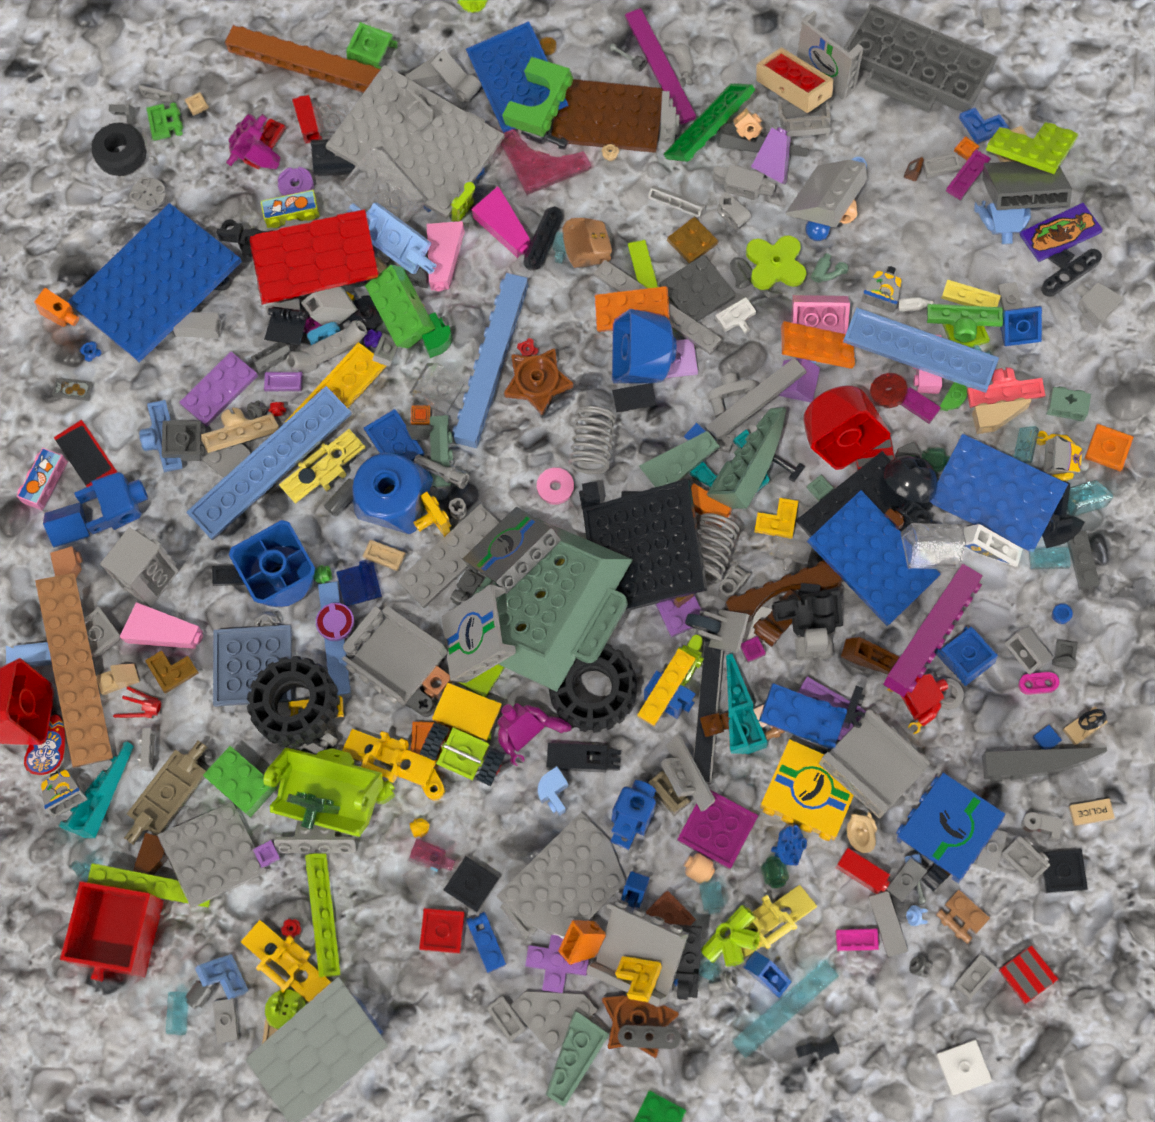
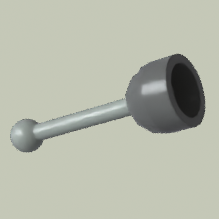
M615 44L609 46L610 50H615L631 60L632 67L635 70L641 72L645 68L647 60L642 56L633 58L618 49Z

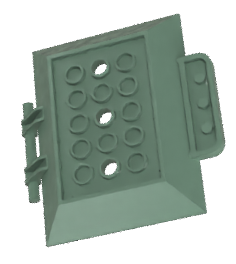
M540 520L550 526L561 541L507 594H502L496 598L502 643L515 646L516 654L500 662L499 665L557 692L575 659L585 663L596 661L627 608V600L622 593L615 590L631 564L632 559ZM558 559H565L563 565H555ZM485 577L481 586L477 587L475 593H479L480 591L485 589L486 586L491 584L492 580L488 577ZM539 591L546 592L543 598L536 597ZM526 624L527 627L524 631H517L518 625Z

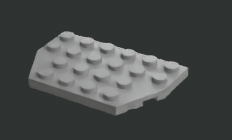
M580 813L497 895V898L525 926L534 927L564 939L572 920L589 921L625 884V880L610 840Z

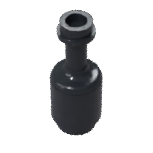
M521 131V135L526 139L541 145L548 141L558 145V149L565 150L568 144L567 139L552 136L549 134V131H546L544 137Z

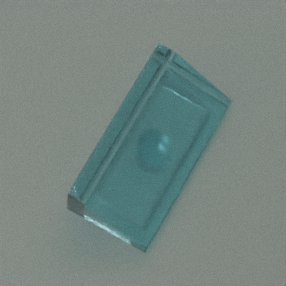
M168 993L167 1035L176 1036L186 1035L188 1004L186 1001L188 999L185 997L187 993Z

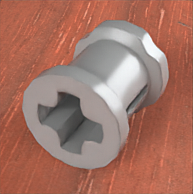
M455 498L450 501L449 509L453 519H464L467 516V508L463 499Z

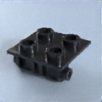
M275 306L269 308L268 315H271L264 340L300 345L309 312Z

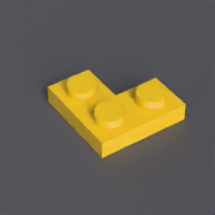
M779 498L777 515L758 512L754 532L792 539L798 501Z
M622 956L615 974L619 979L632 981L627 993L629 999L649 1002L662 965L656 961Z

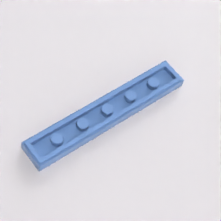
M338 582L318 584L321 609L330 603H340ZM324 638L328 674L337 686V695L350 694L349 672L345 668L347 664L342 660L344 656L347 657L343 649L345 639L329 641Z

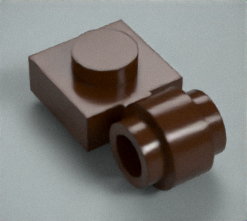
M728 712L721 715L716 713L700 718L705 737L720 734L724 730L729 729L730 718Z

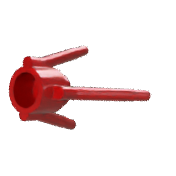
M128 686L127 690L145 699L143 701L125 695L122 696V699L141 704V710L145 711V713L114 714L113 717H146L152 719L153 715L157 716L159 714L161 701Z

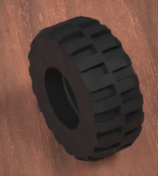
M607 643L596 661L585 663L575 659L558 691L556 692L549 688L552 706L560 718L569 723L572 728H580V731L587 732V730H593L594 733H597L601 729L606 728L610 730L614 728L613 725L620 724L625 720V716L630 714L636 701L637 680L632 663L628 658L624 657L622 651L613 649L612 645ZM589 671L601 672L611 681L612 687L609 696L597 703L582 701L577 697L574 690L577 678Z
M292 656V659L283 657L276 663H269L264 671L261 670L257 674V679L252 681L250 685L252 688L251 692H248L247 701L250 703L247 705V711L251 716L250 720L268 741L273 744L278 743L281 747L285 748L289 747V745L293 748H299L301 744L306 743V745L314 743L313 740L318 737L321 739L325 735L324 732L327 729H331L334 724L332 722L333 718H336L339 712L336 706L340 704V697L337 695L338 689L333 679L319 663L315 664L309 658L302 660L300 656ZM294 688H306L309 690L310 698L308 704L300 713L289 717L278 714L279 700L287 691Z

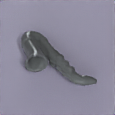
M733 258L730 262V270L736 280L735 287L737 289L746 288L750 285L749 280H751L753 270L743 258ZM759 289L768 298L782 296V293L778 291L772 292L769 289Z

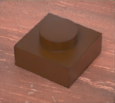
M890 508L884 516L895 525L897 530H900L904 524L903 517L898 511H893Z

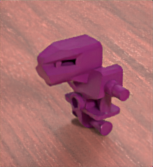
M249 113L241 123L238 122L236 124L235 131L228 139L231 154L226 163L229 166H232L238 159H247L258 167L275 170L280 165V156L260 140L263 133V124L268 119L264 114H261L257 120Z

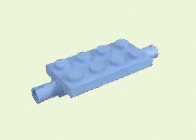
M353 203L349 206L351 210L348 209L347 213L362 209ZM373 203L371 208L366 211L372 244L411 274H416L419 267L432 274L437 265L425 257L431 242L379 203Z

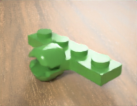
M928 304L927 323L950 324L954 327V338L959 342L968 343L976 338V326L1002 327L1003 309L1002 307Z

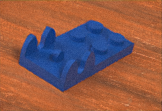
M773 683L768 692L759 722L829 749H835L848 710L831 706L827 701L815 700Z

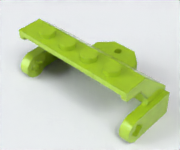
M284 748L264 774V785L275 787L280 782L278 795L269 807L271 813L360 837L369 825L378 794L383 789L382 772L355 766L350 753L333 748L319 751L316 755Z

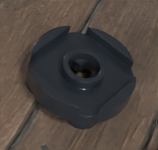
M364 295L357 300L354 299L352 302L358 310L348 317L350 324L352 321L358 320L363 322L367 331H375L381 325L383 319L371 296ZM366 310H369V316L364 317L363 314H361L362 312H366Z

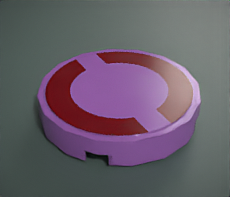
M330 603L324 606L316 616V628L319 634L329 641H341L347 638L351 631H353L355 619L351 610L346 605Z

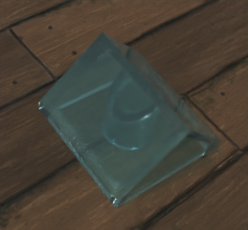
M1097 480L1070 487L1067 511L1069 515L1078 516L1106 508L1113 499V494Z

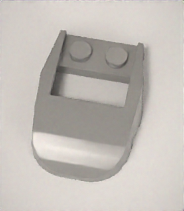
M778 95L780 125L782 129L787 131V136L818 134L829 136V101H824L806 113ZM821 115L820 117L786 119V117Z

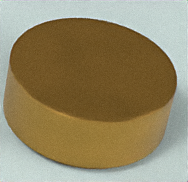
M544 37L539 42L545 55L555 53L557 46L553 38Z

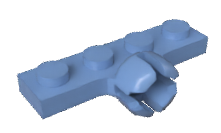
M166 400L147 403L152 426L139 431L142 449L144 451L157 450L159 452L164 472L182 469L180 458H162V422L171 421Z

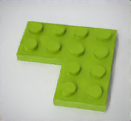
M1045 122L1033 139L1025 134H1018L1008 128L999 127L987 144L986 150L1055 174L1076 142L1079 133L1071 129L1058 127L1054 123Z

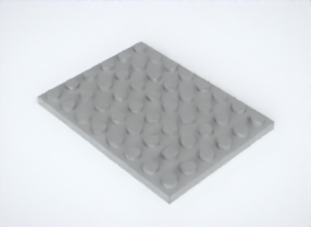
M384 65L327 142L326 149L448 219L452 213V201L456 196L459 197L463 193L465 183L474 182L504 139V134ZM407 87H410L432 109L433 121L420 132L395 108V104L406 96L405 89Z

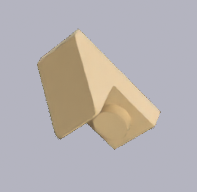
M135 664L111 665V671L96 676L102 695L140 682Z

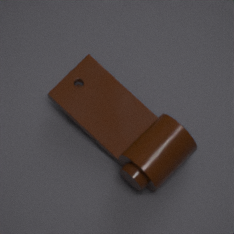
M789 589L781 600H786L789 598L788 595L795 593ZM771 611L763 620L759 619L754 624L753 628L755 631L753 633L770 647H773L792 624V619L776 622Z

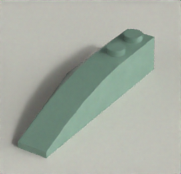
M785 407L770 408L756 425L757 430L746 437V444L742 448H737L734 452L735 457L731 462L727 461L707 493L708 497L732 509H747L755 493L758 491L775 454L786 414Z

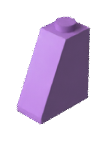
M778 127L777 130L771 128L751 167L782 184H786L791 137L786 135L787 131Z

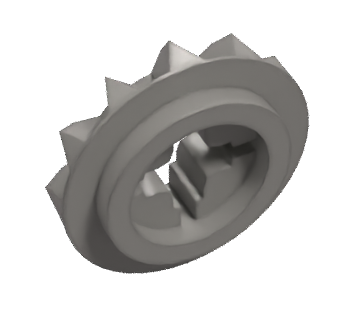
M945 679L948 684L947 690L951 688L950 695L952 698L949 697L945 701L943 699L941 701V708L950 710L957 708L962 703L964 692L958 682L952 679Z

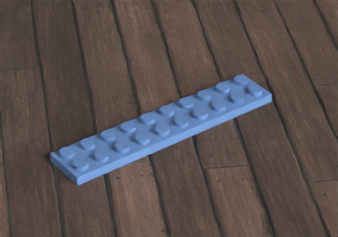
M325 386L186 513L211 540H214L352 415L351 411Z

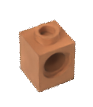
M436 666L422 683L425 689L424 693L432 699L435 696L440 700L447 683L452 684L454 681H450V675ZM435 681L442 682L438 688H433L432 684Z

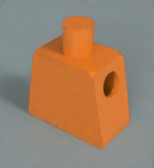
M46 288L42 290L34 301L40 315L62 327L67 323L75 326L79 321L80 317L74 314L71 305Z
M572 920L558 952L569 965L593 958L598 954L605 939V931L595 921Z

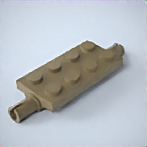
M197 740L188 754L184 755L175 749L127 812V815L134 819L135 824L123 837L134 845L144 830H149L157 836L165 831L205 778L203 774L206 770L197 765V760L208 748L206 745Z

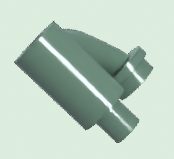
M825 253L823 258H819L810 278L817 283L830 281L841 274H847L848 265L844 262H839L836 264L833 272L827 273L831 265V255Z

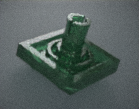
M297 791L296 795L288 794L286 801L306 809L300 826L308 829L314 828L317 812L339 814L340 806L334 805L335 801L326 798L322 799L310 793Z

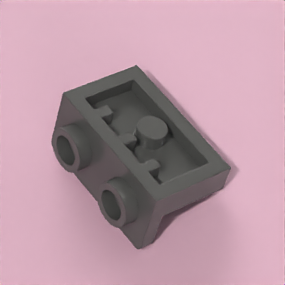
M277 342L251 356V359L259 373L287 359L290 349L286 343Z

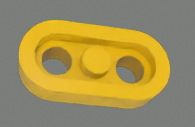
M433 769L426 786L421 787L430 800L437 801L444 796L445 788L435 769ZM434 786L438 787L435 793L431 792V788Z

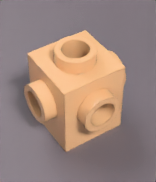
M747 108L733 120L738 128L736 131L742 138L746 137L750 140L761 133V118L756 113L752 114Z

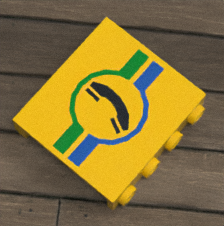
M789 739L760 808L763 809L762 812L769 816H774L775 814L782 817L781 820L787 824L792 825L795 823L799 825L800 829L805 832L811 833L813 831L819 834L818 837L825 841H830V839L834 841L854 795L819 765L824 754Z

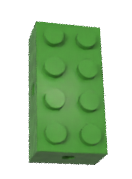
M390 265L377 278H373L365 285L397 347L409 349L422 339L423 334L435 329L403 267Z

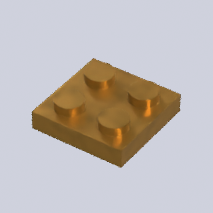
M695 217L691 218L667 237V241L689 264L718 244V240Z

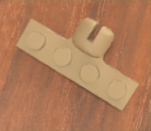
M232 407L234 414H231L230 410L226 409L221 415L224 428L202 434L201 440L207 452L210 453L273 434L279 429V426L272 414L247 420L240 409Z

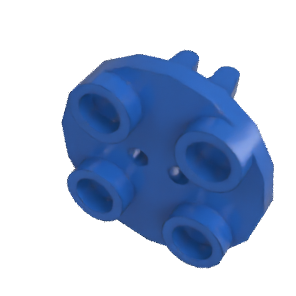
M787 825L779 832L778 845L772 847L771 852H774V856L780 858L781 862L785 865L797 866L803 850L807 847V840L803 838V834L797 825Z

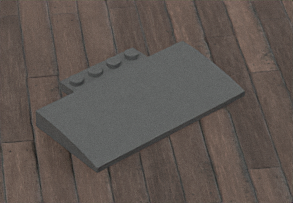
M871 3L843 47L848 53L857 44L863 47L860 68L870 72L865 80V86L928 113L935 101L961 112L970 110L998 59L995 55Z

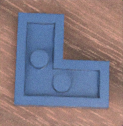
M232 954L200 964L195 968L203 987L220 981L228 1000L249 991Z

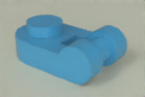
M330 322L311 330L307 335L310 344L313 345L340 332V328L336 322Z

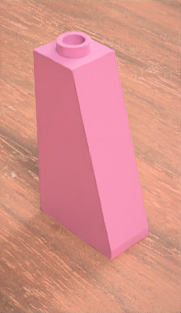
M463 221L427 224V240L431 242L428 249V259L437 265L434 268L435 271L429 274L431 290L443 291L450 288L464 236Z
M136 602L120 638L128 644L195 649L196 645L202 641L203 631L197 625Z

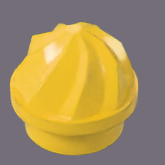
M415 818L413 822L409 823L414 838L419 836L422 838L429 831V823L424 819Z

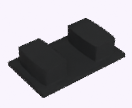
M652 383L612 390L616 413L657 406Z

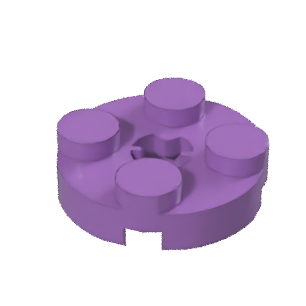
M303 167L287 168L278 177V189L282 196L314 189L312 176ZM292 182H300L298 186L293 187Z

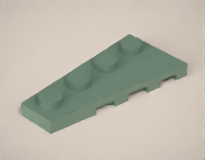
M706 431L639 465V467L655 487L682 480L715 452L720 445Z
M576 1011L573 1012L545 1094L563 1107L567 1104L609 1036L606 1031Z

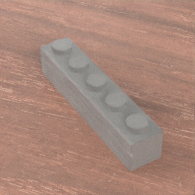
M652 186L648 195L649 199L698 218L702 216L705 208L704 204L657 186Z

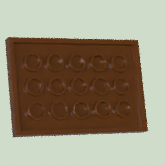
M573 79L565 95L568 106L559 109L557 115L554 116L551 135L560 139L564 137L568 140V144L603 147L607 146V144H612L622 150L656 153L663 89Z

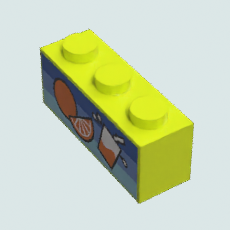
M314 190L261 201L267 228H277L285 225V221L294 219L310 221L320 217Z

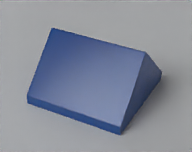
M1042 306L1003 311V324L1000 329L1004 346L1042 342Z
M80 502L44 513L43 526L53 548L90 537L89 530L86 527L87 521L83 505Z

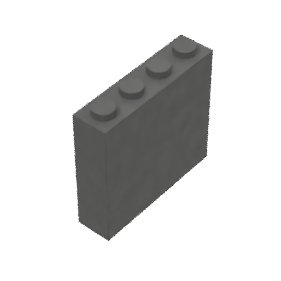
M1018 161L984 163L982 180L996 210L1070 205L1072 187L1060 166L1055 174Z

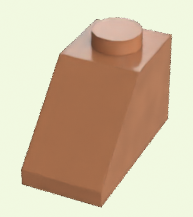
M71 546L50 553L55 576L75 573V578H77L82 570L80 563L83 562L79 551L77 552Z

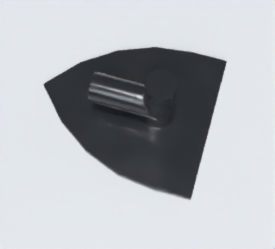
M1069 514L1062 519L1058 515H1053L1042 534L1045 547H1056L1070 541L1081 531L1085 522Z

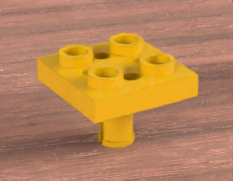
M425 492L420 496L427 514L413 523L419 532L434 523L445 537L450 532L451 524L444 510H440L434 496L430 497L428 492Z

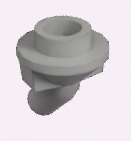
M726 971L720 975L721 981L707 983L709 991L724 989L725 992H732L736 990L738 981L733 973Z

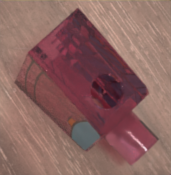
M416 838L408 858L409 862L436 872L439 871L440 867L452 871L456 860L445 856L446 850ZM430 855H436L438 860L436 862L431 861Z

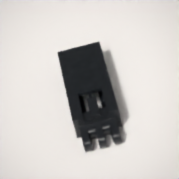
M548 743L546 768L547 770H552L558 767L559 770L602 773H606V770L620 771V766L612 765V763L621 762V758L613 757V755H621V750L607 749V746ZM587 755H592V761L600 760V764L586 763Z

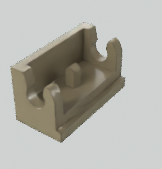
M665 771L660 772L648 782L649 785L656 789L655 795L673 816L691 802L686 796H677Z

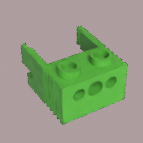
M360 22L346 49L347 59L356 60L361 64H369L375 68L382 69L380 63L387 48L394 47L397 49L398 43L392 40V34Z

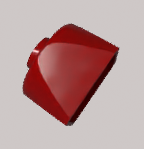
M839 386L823 392L809 404L803 416L804 428L810 448L835 470L844 469L888 440L891 435L868 396L862 389L856 386Z
M21 658L0 667V744L42 745L46 742L55 691L51 682Z

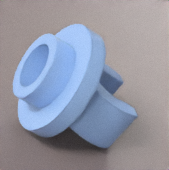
M912 905L906 913L908 923L911 926L927 924V920H922V913H927V909H920L919 906Z

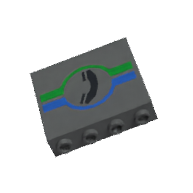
M515 507L462 560L475 574L479 571L494 581L499 587L506 588L504 594H507L561 540L550 526L520 508Z

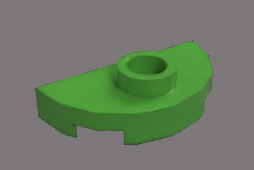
M954 382L942 401L940 410L948 411L960 408L967 396L966 386Z

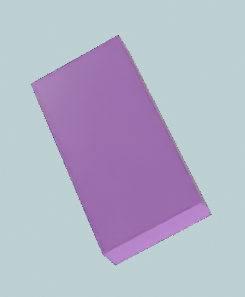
M265 372L264 390L265 392L302 391L303 374L302 372Z

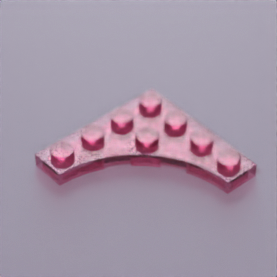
M515 129L503 133L504 139L501 145L526 195L591 169V164L584 151L571 155H562V157H553L550 154L538 150L534 151L529 148L518 136Z

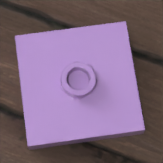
M688 339L676 340V358L673 364H671L666 378L698 375L694 344Z

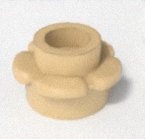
M607 144V146L605 145L602 148V155L608 161L615 160L617 154H619V148L615 147V145Z

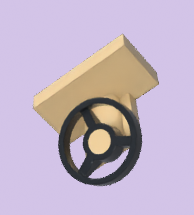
M1095 706L1065 727L1063 732L1076 746L1107 724V715L1104 710L1097 709Z

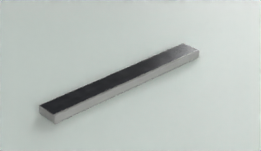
M705 637L693 760L706 784L711 785L716 735L705 737L700 718L718 713L723 650L710 648L711 639Z

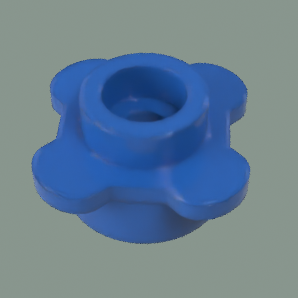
M96 342L85 343L80 349L87 362H91L93 358L99 357L102 354L101 350L96 347Z

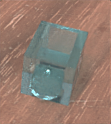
M714 882L699 885L703 912H708L709 915L720 913V909L724 908L720 883Z

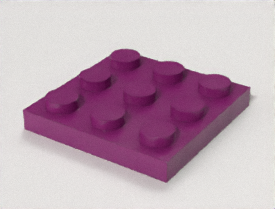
M710 790L715 798V802L705 811H701L696 803L677 841L731 870L758 815Z

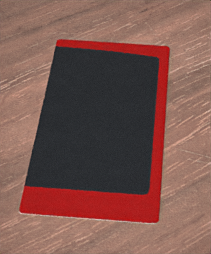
M83 420L78 421L54 437L86 487L92 486L91 481L117 473V470Z

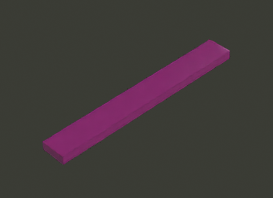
M639 8L626 13L625 18L663 91H670L669 99H673L672 107H676V114H679V124L682 125L695 120L696 114L642 9Z

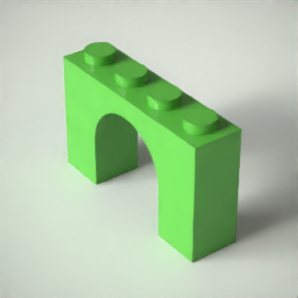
M531 57L524 71L527 81L548 88L550 94L543 103L537 106H525L509 101L502 117L507 126L544 137L546 131H549L553 117L558 113L561 101L565 99L566 90L571 86L573 77L570 68Z

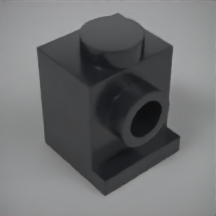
M597 481L582 484V490L579 491L581 508L600 504Z

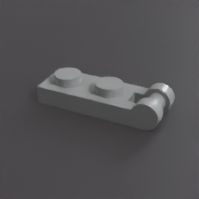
M374 606L344 643L343 649L348 657L353 658L357 654V648L360 644L369 639L372 629L381 624L383 614L376 606Z

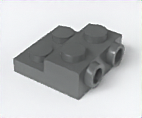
M163 421L162 458L201 461V456H205V446L201 445V435L205 434V428L201 427V421Z

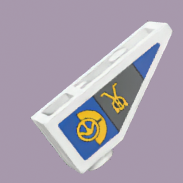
M980 524L964 527L959 545L974 553L1015 567L1018 566L1023 550Z

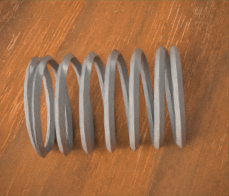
M600 406L580 407L575 412L579 418L574 420L577 426L573 429L576 435L572 437V440L575 443L571 445L573 452L569 454L571 460L568 461V465L572 469L586 474L605 473L609 470L608 460L611 458L609 451L612 449L610 443L613 441L611 435L614 433L613 426L615 425L616 415L611 410ZM584 411L596 412L609 417L610 420L605 421L595 417L581 416L579 413ZM583 420L589 423L605 424L607 426L597 427L592 425H581L578 423V421ZM582 428L585 430L600 431L605 433L606 435L597 436L588 433H579L577 429ZM583 437L588 439H598L603 441L604 443L594 444L589 442H580L577 441L576 438ZM574 446L595 447L603 452L578 450ZM574 454H582V455H587V456H595V457H598V458H600V459L593 458V457H585V456H582V457H574L573 455H574ZM572 462L602 464L605 467L584 469L573 466Z
M705 513L699 519L701 524L697 527L699 537L709 539L723 546H714L700 541L701 547L719 554L714 555L701 551L703 557L716 562L703 561L705 574L714 575L718 578L717 580L706 579V583L717 584L722 581L721 574L725 572L724 565L728 564L727 557L731 555L730 549L734 547L733 540L737 539L736 532H739V527L735 522L724 516ZM710 517H714V518H718V519L724 520V521H726V522L732 524V525L736 528V530L732 529L729 525L725 524L724 522L719 521V520H717V519L710 518ZM706 521H711L719 525H722L728 530L717 528L707 523ZM700 529L713 531L725 538H718L702 532ZM727 534H733V537L730 538ZM723 542H730V546H727ZM720 550H727L728 552L725 555ZM716 558H724V563H721ZM714 567H721L722 569L718 571Z

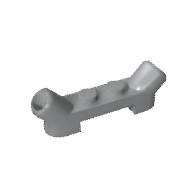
M354 320L346 329L301 351L289 352L287 355L288 366L292 370H298L305 374L317 369L316 365L348 349L351 351L358 342L363 344V337L367 334L366 326L363 322Z

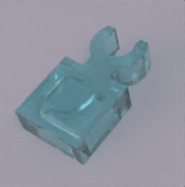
M75 860L69 865L76 872L77 876L85 881L88 880L91 868L88 863H81Z

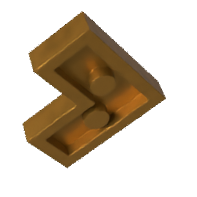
M161 650L145 660L165 694L199 673L189 656L171 665Z

